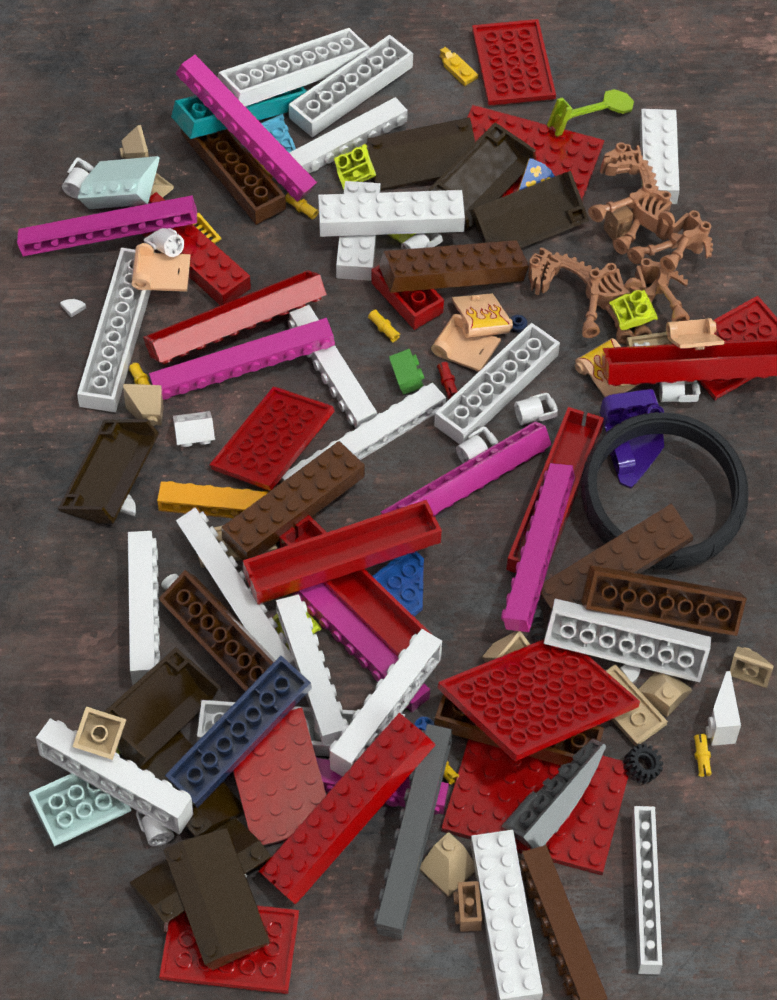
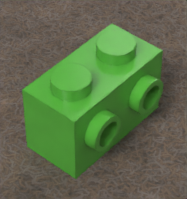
M407 349L389 356L403 395L424 386L422 379H425L422 369L417 368V365H420L416 354L412 355L411 350Z

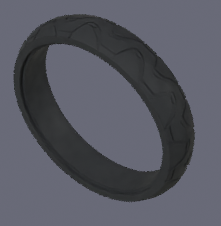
M647 413L626 419L620 424L618 423L608 430L595 444L587 457L581 477L583 508L596 535L606 544L623 534L609 519L599 499L597 474L604 460L614 449L628 440L649 434H669L698 444L718 461L730 485L732 497L731 511L727 521L711 537L693 546L680 548L650 568L660 570L689 568V566L693 567L704 563L720 553L737 535L745 519L748 507L749 491L746 472L731 444L707 424L689 416L676 413Z

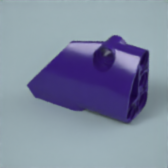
M651 389L608 395L603 399L599 411L600 416L604 418L603 425L606 432L618 423L620 424L631 417L647 413L664 412L663 408L658 404L655 392ZM649 434L633 438L621 444L610 453L621 485L631 489L645 474L664 448L663 434Z

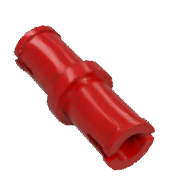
M441 362L442 367L440 364L437 365L441 376L440 382L445 387L448 399H451L458 392L455 385V377L451 374L448 362Z

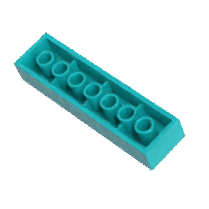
M302 86L245 107L257 120L289 112V104L306 93L307 90ZM196 95L175 100L171 117L190 139L228 129Z

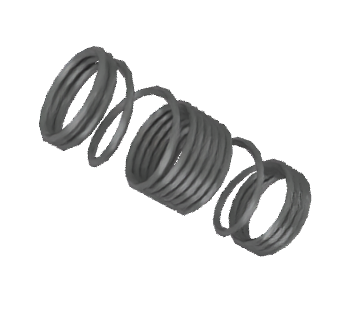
M537 606L540 609L535 611L531 627L544 624L542 622L544 620L543 612L541 611L542 607ZM530 628L532 639L539 640L545 637V629L536 628L531 630Z

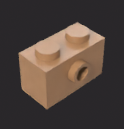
M627 205L615 209L613 213L606 212L604 230L613 241L618 237H623L632 226L633 213Z

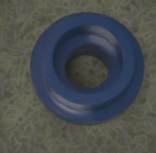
M514 315L510 318L513 323L512 330L514 332H522L527 327V319L524 316Z

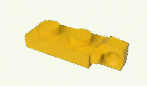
M446 47L440 49V57L444 67L463 86L478 79V74L456 53H451Z

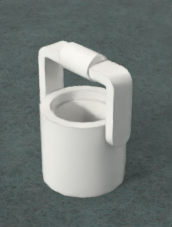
M79 157L76 158L68 169L69 175L62 185L64 192L70 197L78 199L81 184L94 169L93 166ZM76 163H78L84 169L78 167L74 168V166Z
M171 228L159 229L144 239V242L152 246L154 250L157 249L169 257L178 256L184 248L183 238Z
M417 233L403 242L401 249L435 247L443 239L439 233Z
M697 380L694 382H659L660 402H697L699 400L700 387ZM685 384H692L694 395H685Z
M548 393L531 396L514 404L516 417L520 425L544 421L558 416V407ZM542 400L547 401L552 412L544 413L541 404Z
M481 427L467 437V441L456 447L457 455L462 463L488 449L478 434L483 432L492 446L498 443L496 437L486 427Z
M136 811L140 828L145 832L150 846H161L174 838L172 830Z

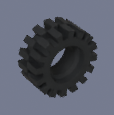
M638 744L624 756L623 763L626 764L623 766L624 770L628 769V772H626L627 776L631 774V780L637 779L636 783H649L663 770V767H661L663 761H659L662 757L661 755L657 756L656 753L658 751L656 749L653 751V746L651 745L647 747V744ZM638 758L643 759L647 763L648 770L639 764Z

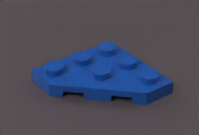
M417 551L393 559L372 576L413 616L422 611L424 558Z

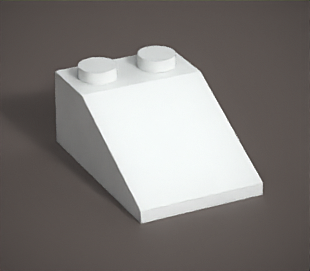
M726 671L712 715L708 718L709 726H706L707 739L710 738L711 746L735 744L741 727L730 671Z

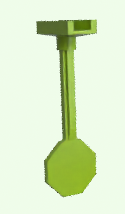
M613 89L605 91L603 102L573 109L562 97L557 99L547 126H553L556 129L555 135L560 136L563 134L567 121L573 117L606 108L621 114L628 113L633 109L634 100L627 93Z

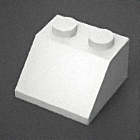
M210 411L173 416L177 445L181 444V447L192 446V443L209 444L211 440H215Z

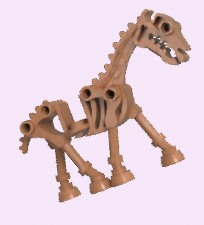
M619 142L615 149L604 155L600 170L601 174L605 172V175L615 176L621 173H629L631 175L639 173L642 180V188L635 193H631L628 198L616 202L610 201L606 205H594L588 209L590 218L595 222H601L606 212L613 213L615 209L626 205L631 208L633 224L630 230L623 237H618L613 241V247L618 253H627L632 263L640 264L645 254L653 256L656 252L667 248H677L671 255H666L660 259L662 268L670 273L674 272L677 268L678 262L683 258L685 248L700 254L705 247V257L712 256V238L708 237L711 224L707 221H702L700 213L694 210L690 211L689 214L686 213L675 223L673 214L669 212L672 205L670 201L671 193L658 190L659 187L656 186L657 180L654 179L656 173L652 172V166H648L649 161L643 160L638 145L635 150H632L631 145ZM640 224L654 232L658 238L662 240L669 239L657 245L651 244L647 245V247L635 246L630 248L631 243L636 239L635 234ZM683 229V234H678V232Z
M540 248L539 254L535 253L530 259L528 278L531 281V291L535 288L536 295L540 293L543 276L542 293H545L549 289L554 275L556 276L560 272V268L575 273L587 284L586 295L590 300L589 311H587L585 316L586 321L582 327L584 338H593L600 333V328L594 323L598 316L596 313L597 305L601 309L607 310L615 321V327L618 329L616 333L618 343H627V337L652 334L649 327L646 326L650 322L636 326L634 334L630 329L621 330L609 303L636 290H645L651 303L655 295L664 293L673 311L672 322L689 321L690 319L689 314L681 308V302L674 297L668 288L670 278L680 282L685 287L688 285V280H684L683 275L679 276L678 271L672 273L665 271L660 262L652 261L649 258L642 259L641 264L636 267L635 278L628 279L624 285L619 268L616 269V265L613 263H608L602 270H599L598 267L592 269L591 265L584 266L583 261L577 262L576 257L571 259L567 254L561 256L558 252L552 255L551 252L544 248ZM653 283L650 287L646 288V284Z

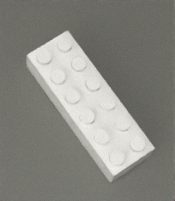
M641 109L639 122L641 155L643 160L649 161L648 166L653 167L652 172L656 173L654 179L657 180L656 186L659 187L658 190L670 192V201L672 204H677L679 196L676 110Z
M345 181L344 194L380 193V183ZM377 235L339 236L336 278L371 281V269L374 268Z

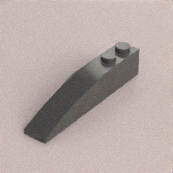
M595 739L590 740L573 755L571 763L563 764L558 769L559 773L553 779L547 778L543 782L544 786L537 793L532 791L502 827L506 831L513 830L514 837L529 849L546 845L547 841L559 830L560 826L579 802L599 765L606 745Z

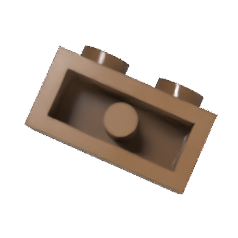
M479 881L458 882L457 892H453L454 905L458 904V911L455 912V924L460 925V932L481 931L482 916Z

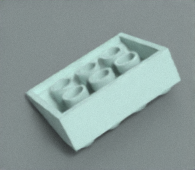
M155 156L99 161L82 182L78 199L88 209L148 204L160 158Z
M72 773L29 792L31 803L54 846L131 812L130 806Z

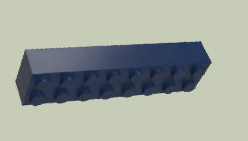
M280 655L172 767L165 777L178 791H186L192 798V804L198 808L312 689L311 682Z

